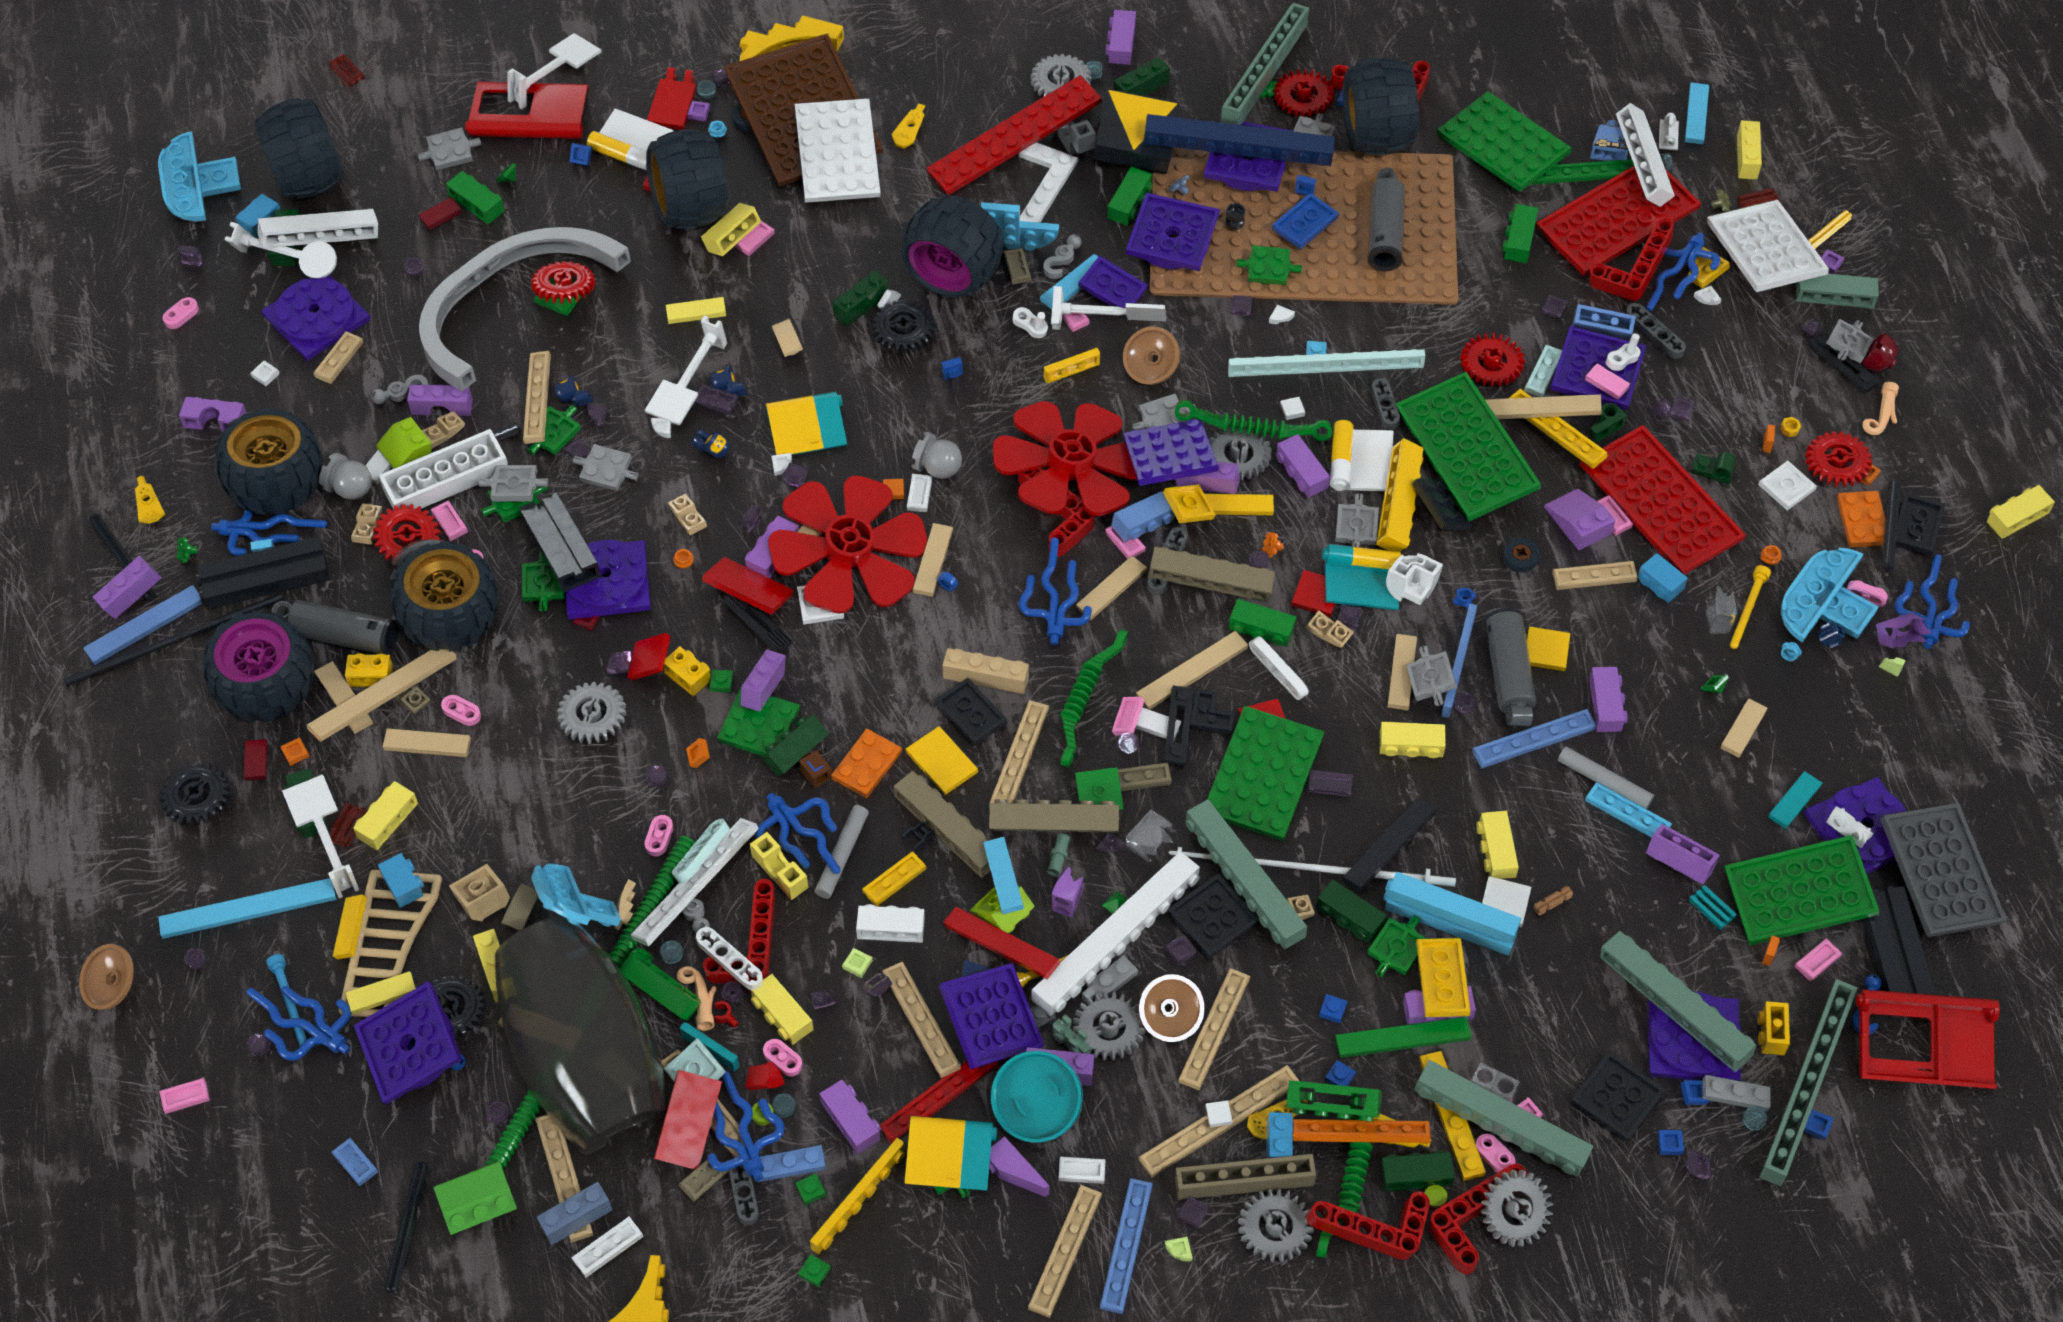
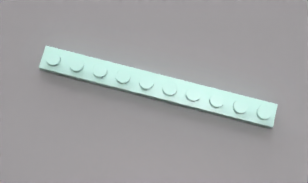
M1412 349L1403 351L1229 359L1228 375L1229 377L1423 368L1425 350Z

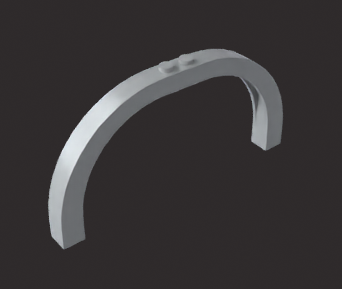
M554 227L527 231L508 237L488 247L447 277L433 291L424 305L419 322V333L425 356L430 366L443 380L461 392L476 381L473 367L452 354L441 342V327L448 312L462 297L503 267L535 255L571 253L592 258L618 272L631 262L628 247L601 233L572 227Z

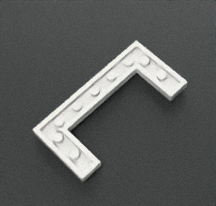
M1034 143L1021 151L1019 157L1050 169L1021 214L1020 221L1040 223L1076 166L1077 157L1039 143Z

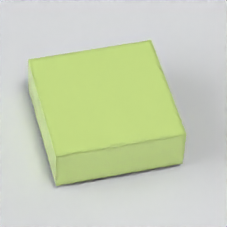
M853 948L842 967L844 970L862 978L873 959L871 956Z

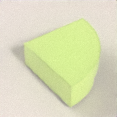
M1897 657L1895 659L1885 658L1879 667L1898 677L1905 660Z
M1188 1237L1165 1241L1164 1244L1167 1251L1174 1258L1181 1261H1192L1193 1257Z

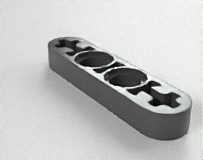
M1638 303L1628 305L1626 314L1636 316L1634 326L1671 358L1679 359L1684 355L1686 345L1678 336ZM1650 322L1654 326L1649 328L1646 327L1643 323ZM1664 334L1667 336V339L1662 340L1657 335Z
M1180 527L1172 529L1163 547L1174 551H1183L1187 544V531ZM1178 535L1182 536V538H1179L1177 544H1175V538H1177ZM1149 578L1147 584L1148 591L1153 595H1160L1164 593L1169 582L1160 579V585L1154 587L1153 585L1157 583L1158 579Z

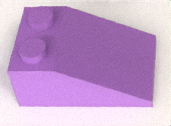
M1579 489L1544 505V508L1578 551L1611 535L1616 521L1605 506Z

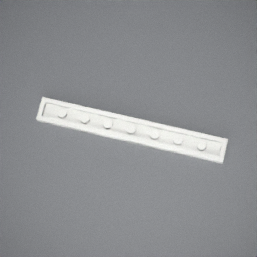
M740 818L696 873L686 882L679 883L631 934L632 939L649 947L758 830L757 824Z

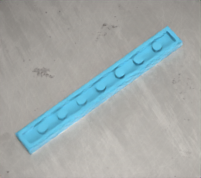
M331 878L158 916L160 934L162 939L337 900L335 888Z

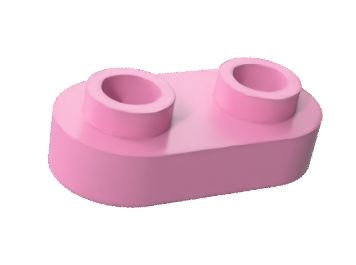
M190 297L183 298L167 310L163 315L165 326L169 329H177L196 315L199 310L196 300Z
M1859 580L1850 581L1846 589L1878 607H1883L1888 599L1887 593L1882 588L1865 584Z
M448 695L442 700V710L448 717L467 726L475 725L480 721L481 713L475 704L457 695Z
M659 815L651 822L645 839V849L651 856H660L667 849L673 832V823L668 816ZM661 827H666L665 830H659ZM655 845H659V846H660L659 848H656V849L653 848Z
M771 1039L764 1044L763 1053L765 1059L768 1062H772L780 1072L790 1077L796 1076L801 1072V1057L785 1043L778 1039ZM773 1051L779 1052L777 1055L771 1054ZM794 1064L795 1067H794V1068H788V1065Z
M1483 1134L1478 1137L1476 1147L1479 1155L1494 1171L1498 1173L1509 1165L1515 1164L1514 1155L1493 1135ZM1484 1142H1489L1491 1146L1486 1147ZM1506 1158L1508 1162L1503 1163L1500 1159Z

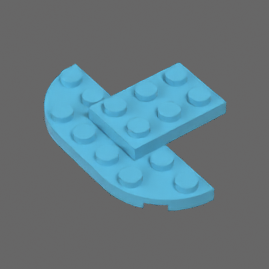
M192 131L173 138L171 144L166 149H162L159 155L158 168L164 202L168 210L181 219L194 222L205 221L203 197L241 190L236 157L198 164Z
M981 202V207L995 219V222L1000 227L1003 234L1001 236L1003 247L1023 248L1033 251L1035 248L1050 244L1058 235L1059 224L1020 221V205Z
M1838 548V550L1831 551L1823 550L1811 557L1786 591L1781 604L1783 623L1797 640L1803 643L1819 619L1827 623L1833 621L1834 625L1840 624L1845 633L1856 639L1859 638L1879 607L1842 586L1864 554L1847 548Z
M546 864L543 868L540 865L534 868L531 879L545 909L568 918L567 921L574 925H580V923L588 925L590 920H595L604 926H619L621 917L614 902L580 893L568 866Z

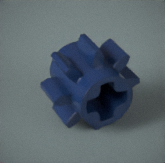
M1832 621L1821 626L1822 631L1818 633V636L1824 646L1829 645L1830 648L1843 644L1841 639L1845 637V633L1840 624L1834 625Z

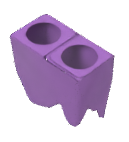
M1913 613L1876 624L1879 643L1892 649L1894 647H1905L1909 641L1925 642L1926 640L1921 634H1930L1931 632L1923 624L1922 621L1924 619ZM1911 622V626L1908 631L1901 632L1898 629L1907 626ZM1885 628H1892L1891 636H1889Z
M1068 867L1062 876L1060 873L1052 891V911L1073 918L1085 883L1082 884L1083 877L1073 881L1070 875L1071 869Z

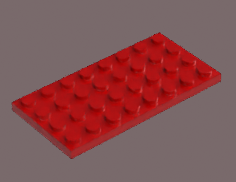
M1632 166L1536 222L1535 228L1583 276H1586L1590 273L1592 265L1596 263L1606 264L1647 240L1659 219L1669 218L1675 223L1699 209L1701 202L1666 170L1675 196L1659 207L1646 199L1635 166Z
M1644 425L1603 447L1602 449L1607 452V458L1594 469L1582 460L1580 461V466L1607 496L1610 495L1658 552L1684 575L1743 541L1746 537V534Z

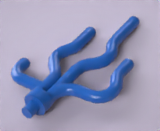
M1702 233L1692 236L1686 247L1681 250L1667 248L1664 256L1679 258L1674 267L1661 272L1657 276L1655 281L1656 289L1646 305V310L1652 311L1664 290L1663 281L1679 273L1686 261L1691 273L1679 283L1673 294L1675 299H1679L1687 285L1698 277L1699 269L1695 263L1697 256L1711 259V270L1718 268L1720 257L1714 252L1702 250L1705 244Z
M245 510L241 519L235 521L220 519L219 523H212L211 529L212 531H219L221 536H229L228 551L235 556L247 554V550L236 548L238 535L247 536L253 542L271 539L273 543L298 542L300 537L296 534H274L268 537H260L253 530L269 529L280 522H287L297 527L325 528L327 522L325 520L297 519L288 514H278L264 522H250L253 511Z
M1056 537L1051 539L1048 566L1041 577L1042 586L1051 597L1049 612L1043 609H1030L1027 607V601L1032 596L1035 577L1033 575L1027 576L1026 589L1019 600V609L1024 615L1042 617L1047 620V637L1050 638L1051 645H1058L1059 639L1063 638L1064 626L1084 625L1090 620L1092 608L1087 605L1084 607L1082 617L1065 618L1066 610L1075 603L1079 595V588L1075 582L1076 561L1074 560L1069 561L1067 571V584L1071 593L1058 608V592L1049 581L1057 563L1059 540Z
M1939 554L1933 557L1929 577L1923 581L1920 587V593L1928 604L1926 617L1920 613L1906 610L1903 607V604L1912 594L1914 586L1912 581L1905 583L1903 593L1895 601V610L1900 616L1913 613L1924 619L1922 621L1923 624L1931 632L1930 634H1922L1926 640L1923 642V646L1926 649H1931L1932 645L1938 642L1939 634L1959 638L1965 636L1970 628L1968 621H1963L1960 629L1941 626L1943 620L1953 616L1958 609V601L1955 597L1958 585L1956 578H1951L1947 590L1949 609L1940 612L1935 617L1936 601L1929 593V587L1936 582L1942 560Z
M774 793L767 796L769 801L767 806L773 815L758 825V830L755 832L756 839L762 836L766 829L779 822L781 825L779 834L781 848L793 854L801 866L807 869L810 867L808 859L797 846L789 844L787 841L790 823L798 834L817 839V849L832 872L839 874L841 869L826 848L824 834L817 829L803 827L796 818V816L805 813L810 808L819 806L823 822L831 832L837 830V826L830 817L828 803L824 799L816 797L807 800L798 807L792 808L786 804L781 796H775Z
M288 986L282 987V994L294 1003L303 1007L313 1008L318 1027L316 1028L302 1018H282L278 1008L255 989H247L246 994L269 1011L271 1019L276 1025L282 1028L301 1027L313 1036L305 1041L298 1050L290 1052L286 1049L285 1043L280 1036L272 1030L266 1029L264 1036L275 1044L277 1052L282 1058L290 1061L298 1060L313 1046L318 1044L327 1046L335 1053L341 1051L346 1055L350 1051L351 1047L346 1044L347 1039L338 1033L349 1021L352 1014L349 1004L344 1000H337L336 1006L343 1011V1014L330 1027L324 1020L323 1006L313 998L302 997Z
M726 1071L721 1076L734 1104L744 1112L738 1128L743 1144L725 1135V1118L718 1102H716L713 1114L716 1120V1138L721 1144L735 1149L739 1156L726 1162H719L714 1153H710L707 1158L712 1168L717 1171H728L743 1165L748 1176H753L755 1181H760L763 1179L761 1172L764 1170V1166L759 1157V1152L764 1146L774 1143L781 1138L785 1129L784 1123L779 1116L771 1111L766 1099H760L758 1105L766 1120L775 1125V1131L758 1139L753 1144L747 1129L753 1115L752 1107L748 1101L740 1097L730 1073Z

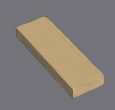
M346 331L315 370L314 376L332 384L363 344V339Z
M1748 698L1720 748L1740 758L1765 715L1767 707Z

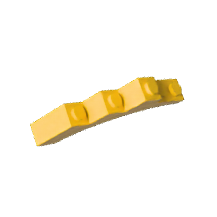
M802 15L794 28L775 23L767 35L748 30L745 37H742L740 41V47L742 48L740 61L828 33L835 50L838 51L844 40L843 26Z
M650 1255L647 1273L639 1290L629 1304L608 1322L669 1321V1309H666L664 1301H661L663 1288L660 1286V1278L665 1277V1264H662L660 1256Z

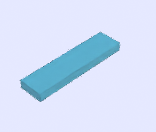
M1690 83L1684 142L1702 145L1704 143L1709 85Z
M1093 254L1054 285L1062 287L1063 303L1082 289L1078 286V283L1096 261L1097 255ZM1054 286L1040 296V301L1051 310Z
M1598 782L1595 783L1585 799L1586 802L1651 838L1661 824L1669 828L1672 825L1667 820Z
M1001 837L983 842L1002 913L1007 914L1024 909L1005 838Z

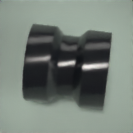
M1232 203L1227 207L1225 223L1228 228L1239 230L1244 226L1245 208L1243 205Z

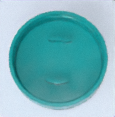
M1028 1051L1014 1056L998 1071L992 1085L991 1104L997 1121L1010 1135L1026 1142L1042 1143L1061 1137L1076 1123L1082 1109L1083 1089L1076 1071L1064 1059L1045 1051Z

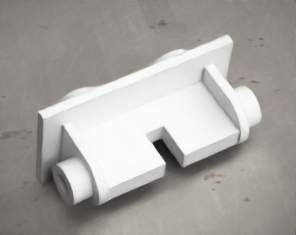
M1668 113L1664 120L1660 119L1659 149L1678 151L1679 121H1676V116L1673 113Z
M1837 806L1826 821V823L1845 837L1853 835L1856 845L1860 848L1874 834L1871 832V828H1867L1859 821H1855V818L1848 814L1844 808L1840 809Z

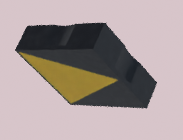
M1107 88L1093 159L1115 164L1132 165L1141 169L1167 174L1173 147L1143 144L1147 114L1178 117L1180 103Z

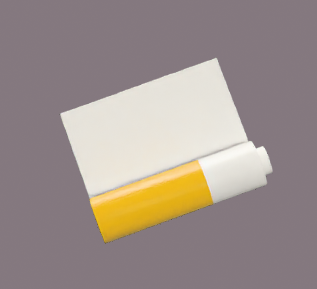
M614 109L599 133L596 131L591 132L587 145L592 146L593 151L647 171L646 152L650 142L657 141L658 137L673 132V130Z
M1336 421L1333 426L1330 486L1337 491H1385L1393 447V431L1354 430L1353 424L1350 421Z

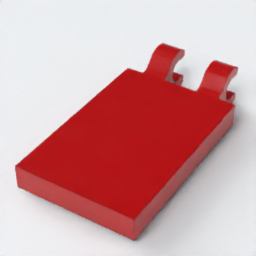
M668 67L666 79L660 78L647 121L669 129L684 130L688 118L687 114L697 90L696 83H694L695 77H693L694 71L686 69L684 82L675 81L677 74H675L676 68Z

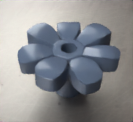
M1188 174L1169 186V191L1172 193L1175 190H1180L1183 195L1188 193L1189 190L1185 186L1186 181L1190 178Z

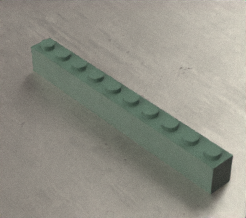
M1296 3L1291 4L1222 106L1221 123L1235 125L1243 123L1307 27L1308 7Z
M1838 979L1835 980L1759 1178L1780 1187L1782 1186L1857 987Z

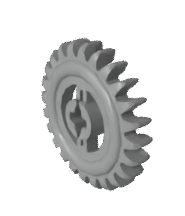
M1054 54V57L1047 56V60L1041 59L1040 63H1037L1035 68L1032 69L1031 85L1034 86L1035 92L1038 91L1039 96L1043 95V93L1046 96L1069 82V71L1073 73L1074 78L1081 75L1089 84L1091 83V72L1088 70V66L1084 64V61H1078L1077 57L1071 58V55L1065 57L1064 54L1060 56ZM1053 71V83L1048 79V74Z
M1228 427L1226 432H1222L1220 428L1219 434L1214 432L1213 438H1209L1216 461L1238 464L1240 480H1243L1244 477L1251 479V475L1257 477L1259 472H1264V467L1269 466L1272 449L1269 447L1270 442L1265 441L1266 437H1260V432L1255 437L1252 430L1250 435L1247 436L1246 429H1244L1240 435L1238 428L1235 429L1234 433H1231V429ZM1230 445L1231 461L1224 454L1225 449ZM1249 447L1253 452V457L1244 463L1247 460Z
M592 682L591 686H589L588 683H584L583 687L577 685L576 691L570 689V695L563 696L564 701L559 703L560 708L557 710L559 715L557 720L560 723V728L562 730L565 729V735L571 734L572 740H575L579 735L580 743L583 742L585 737H587L588 744H591L592 737L599 743L600 736L602 735L607 741V732L615 736L613 728L621 730L619 723H625L623 716H626L627 713L623 696L619 695L618 690H612L610 685L605 687L604 683H600L596 686V682ZM587 701L581 709L584 719L580 721L576 715L577 709L583 702ZM600 701L607 707L604 717H602Z
M1105 991L1103 999L1096 993L1095 1002L1088 997V1006L1081 1003L1080 1008L1082 1011L1076 1010L1075 1014L1078 1018L1073 1019V1023L1076 1025L1073 1027V1031L1078 1033L1082 1029L1088 1034L1086 1043L1091 1047V1052H1094V1058L1102 1055V1060H1106L1107 1056H1110L1111 1060H1115V1055H1118L1122 1059L1124 1058V1052L1131 1055V1048L1138 1049L1137 1042L1143 1041L1141 1035L1145 1034L1146 1030L1142 1028L1143 1025L1139 1012L1137 1013L1139 1005L1136 1004L1131 1007L1132 998L1125 1003L1124 994L1119 999H1116V992L1114 991L1112 997L1108 998ZM1101 1016L1099 1020V1025L1093 1027L1094 1021L1097 1019V1017ZM1126 1027L1122 1036L1116 1040L1108 1041L1098 1037L1102 1035L1105 1038H1113L1118 1034L1119 1028Z
M1511 1170L1509 1174L1503 1172L1502 1180L1499 1177H1495V1185L1490 1183L1488 1185L1491 1191L1484 1192L1487 1200H1483L1481 1204L1485 1205L1486 1208L1481 1210V1214H1486L1487 1217L1483 1219V1223H1490L1487 1231L1493 1232L1494 1239L1500 1238L1502 1244H1506L1508 1241L1510 1246H1515L1516 1242L1518 1246L1522 1247L1524 1246L1523 1239L1526 1243L1532 1244L1530 1236L1540 1239L1537 1231L1546 1232L1542 1224H1551L1545 1218V1216L1553 1215L1546 1208L1554 1204L1545 1200L1551 1194L1543 1193L1547 1185H1538L1541 1182V1178L1533 1179V1173L1526 1174L1524 1170H1520L1518 1174L1515 1170ZM1512 1192H1523L1528 1197L1529 1201L1522 1198L1514 1197ZM1504 1199L1506 1201L1504 1205L1505 1213L1509 1217L1518 1219L1520 1224L1512 1225L1504 1219L1502 1214Z
M1269 1189L1267 1197L1264 1196L1262 1191L1259 1192V1200L1252 1196L1251 1202L1253 1205L1245 1202L1246 1210L1242 1209L1240 1211V1215L1243 1218L1238 1219V1223L1242 1226L1239 1227L1238 1232L1245 1234L1241 1237V1241L1248 1242L1246 1245L1247 1249L1254 1248L1253 1255L1262 1253V1260L1270 1256L1271 1262H1274L1276 1257H1278L1280 1262H1283L1284 1256L1292 1260V1253L1299 1256L1301 1255L1299 1248L1307 1249L1305 1242L1312 1240V1237L1308 1234L1313 1233L1314 1228L1309 1227L1310 1225L1307 1223L1306 1214L1309 1210L1303 1211L1305 1202L1297 1205L1298 1196L1290 1200L1289 1191L1282 1197L1280 1189H1278L1276 1196ZM1286 1216L1292 1223L1293 1229L1290 1235L1286 1232ZM1261 1218L1266 1222L1265 1231L1267 1235L1272 1238H1280L1281 1241H1272L1262 1235L1259 1229Z

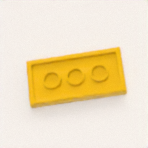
M1461 938L1417 939L1416 945L1425 1017L1470 1016L1471 1011Z

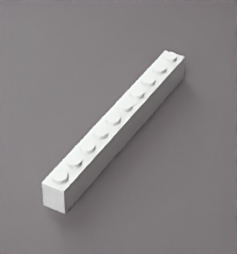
M1180 851L1069 954L1048 980L1044 978L1032 989L1031 1000L1045 1010L1049 1016H1052L1056 1011L1060 1012L1071 997L1075 998L1080 993L1081 987L1086 983H1091L1098 971L1106 969L1115 955H1121L1130 941L1134 942L1137 940L1145 927L1149 928L1160 913L1164 914L1174 900H1179L1189 886L1192 887L1197 883L1200 867Z

